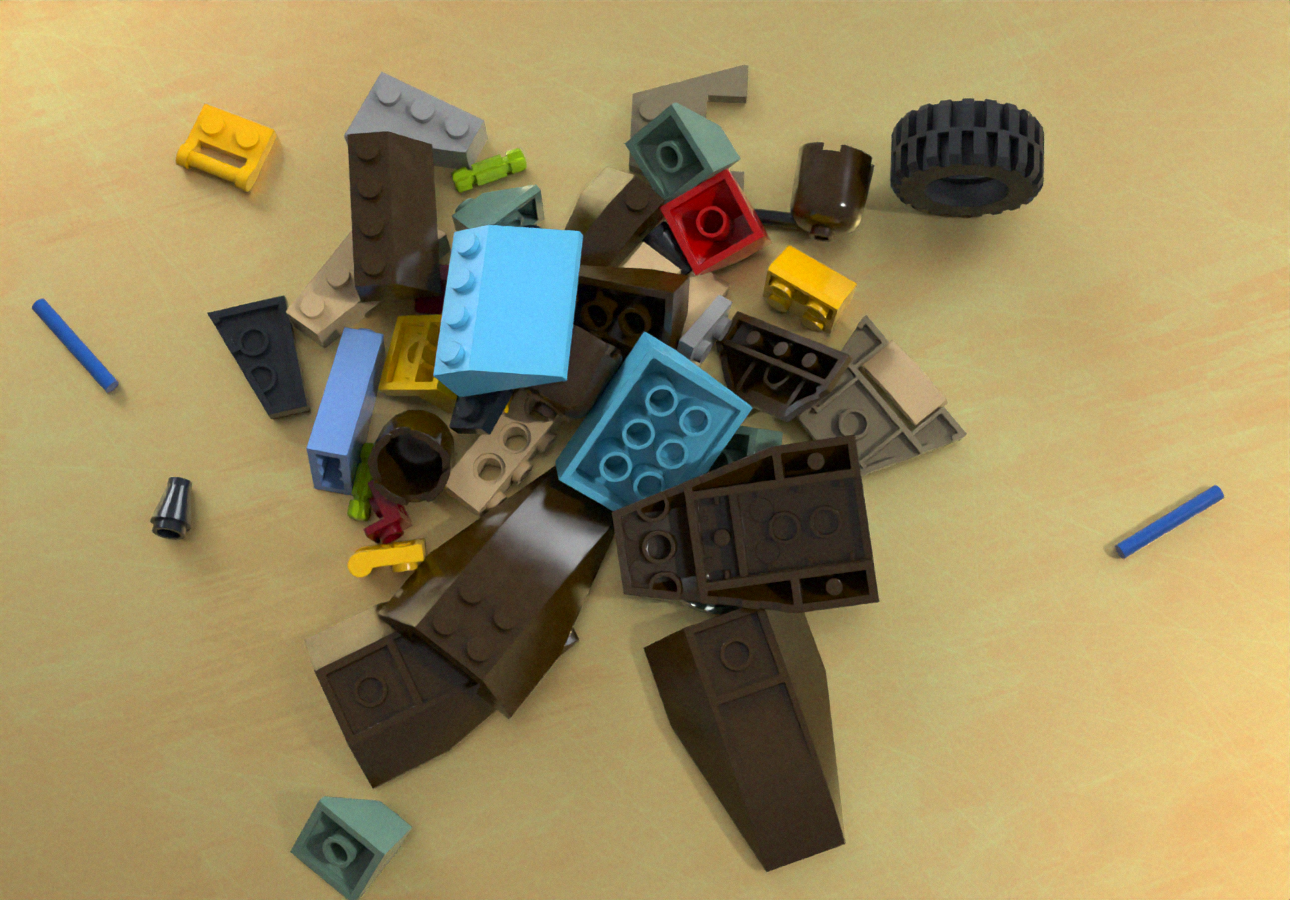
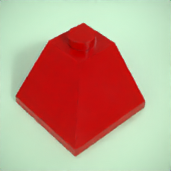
M728 168L660 207L695 276L739 263L772 244L757 213Z

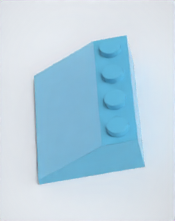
M486 225L454 232L433 376L459 397L567 381L583 234L580 231Z
M644 331L593 408L556 459L555 464L558 478L563 483L615 511L707 473L750 413L752 407L681 353Z

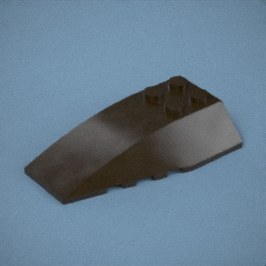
M855 434L771 446L612 512L624 595L678 601L686 600L705 604L776 610L786 613H803L879 602Z
M555 465L433 550L381 609L378 617L407 640L411 641L418 635L478 682L480 687L476 694L510 720L562 654L615 534L612 517L613 511L560 481Z

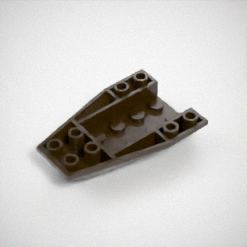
M387 602L379 603L304 640L314 672L350 750L372 789L451 751L498 711L476 694L480 687L478 682L418 635L409 641L379 618L378 613ZM574 628L560 657L580 641Z
M740 608L680 629L644 647V652L671 728L766 872L846 844L827 674L804 612L786 613L767 609Z

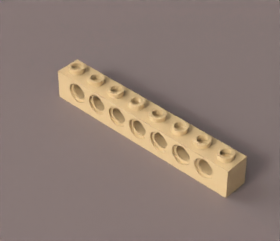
M645 242L641 244L623 266L624 268L655 269L681 274V269ZM605 342L609 345L606 351L607 355L611 357L614 353L620 354V349ZM524 387L520 388L513 396L508 413H502L490 435H481L454 466L445 486V492L478 518H481L507 499L504 493L514 482L520 484L528 476L533 467L530 462L539 451L545 454L553 446L558 438L555 432L564 421L569 424L574 420L558 415L553 421L547 418L544 420L533 418L531 412L536 402L527 395ZM514 435H520L527 439V443L520 450H510L505 446L507 440ZM494 465L501 469L500 476L494 481H485L480 478L481 471L487 466Z

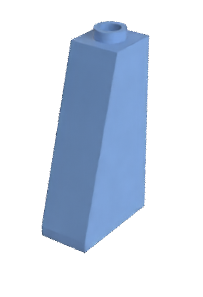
M344 327L306 448L314 489L352 495L358 463L362 462L360 454L362 446L367 440L386 357L384 336L381 333H376L367 328L353 329Z

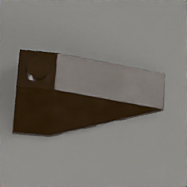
M606 166L581 193L564 229L580 231L583 234L580 265L618 267L644 237L664 218L660 207L665 205V200L637 176Z
M580 265L573 325L579 326L598 339L620 349V354L625 357L629 355L644 331L677 351L688 314L690 276L655 269Z

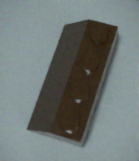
M389 131L347 134L354 282L361 302L442 296L432 144Z

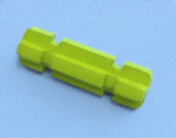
M516 148L505 152L506 156L501 157L499 154L471 164L472 168L468 170L466 167L454 170L452 172V180L458 192H464L472 189L473 184L477 183L478 186L506 177L509 171L515 174L525 170L527 164L521 149Z
M364 443L360 454L362 463H358L351 493L354 499L350 500L347 515L353 520L368 521L370 518L372 507L369 503V497L373 496L368 482L372 481L373 478L370 474L368 458L374 443Z

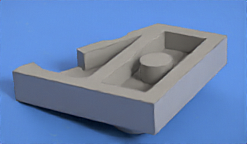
M718 295L680 339L677 351L699 367L708 356L716 340L721 341L728 332L732 320L728 318L732 301Z

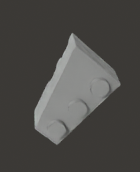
M383 72L379 75L344 135L348 145L347 134L389 131L432 144L434 166L453 169L466 167L467 170L472 168L471 164L475 163L488 140L484 120Z

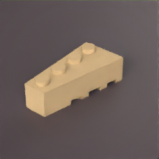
M438 229L439 258L441 259L451 249L447 235ZM352 230L286 311L293 326L323 348H326L342 336L344 327L352 328L365 318L364 314L377 304L385 302H361L354 282Z

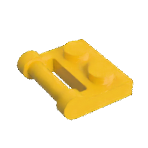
M204 103L186 142L178 149L175 162L178 166L186 169L194 167L235 183L236 188L248 192L253 187L277 135L274 129ZM203 146L245 162V165L240 169L199 152Z
M425 538L362 546L350 557L348 570L353 576L362 578L367 576L374 567L392 565V572L417 569L419 561H424L427 555Z

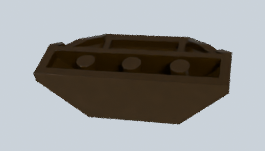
M739 311L732 318L731 326L724 338L716 342L718 353L721 355L722 370L727 388L751 405V407L785 422L791 421L827 397L853 360L849 354Z

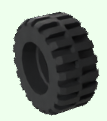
M963 98L962 101H952L950 99L940 101L939 104L935 105L930 103L922 105L919 110H911L906 113L893 128L891 138V188L905 205L911 204L912 208L916 210H927L930 214L936 215L949 214L952 217H960L961 215L980 217L982 214L996 215L1003 213L1005 210L1013 211L1019 209L1022 204L1027 205L1043 187V127L1029 111L1025 109L1019 110L1014 104L997 103V100L985 99V101H974V98Z

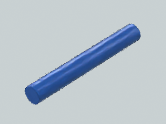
M45 299L37 300L32 305V310L105 392L113 391L119 384L115 377Z
M1217 485L1212 486L1115 545L1116 552L1122 559L1127 558L1224 499L1222 490Z

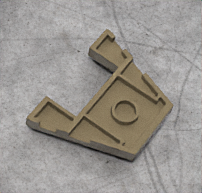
M741 65L633 93L630 138L671 104L676 102L705 118L707 102L746 103L748 65ZM630 153L629 171L645 176ZM730 171L744 192V172Z
M867 315L861 319L841 352L849 354L853 358L844 374L827 397L800 414L797 420L813 440L855 434L861 476L957 442L967 434L944 406L911 432L858 369L889 344V341Z

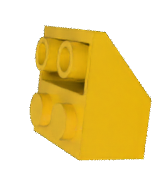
M788 245L767 271L763 296L767 298L768 304L774 309L784 313L790 311L800 317L801 322L807 328L815 332L823 330L830 334L853 298L857 283Z

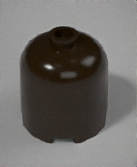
M823 142L807 143L799 148L790 214L793 221L800 228L810 233V238L821 242H831L833 237L850 234L859 227L865 209L874 165L871 164L872 157L869 154L848 145H841L840 152L823 150Z
M574 325L567 381L524 387L527 395L536 402L532 409L551 421L557 415L569 420L586 416L623 363L624 358L617 353L611 358L606 354L609 345L586 330Z
M407 410L396 414L382 428L368 458L370 474L374 480L373 485L375 489L387 500L402 506H407L409 502L419 503L425 500L427 502L434 500L445 489L450 477L454 458V438L448 425L433 413L425 410Z

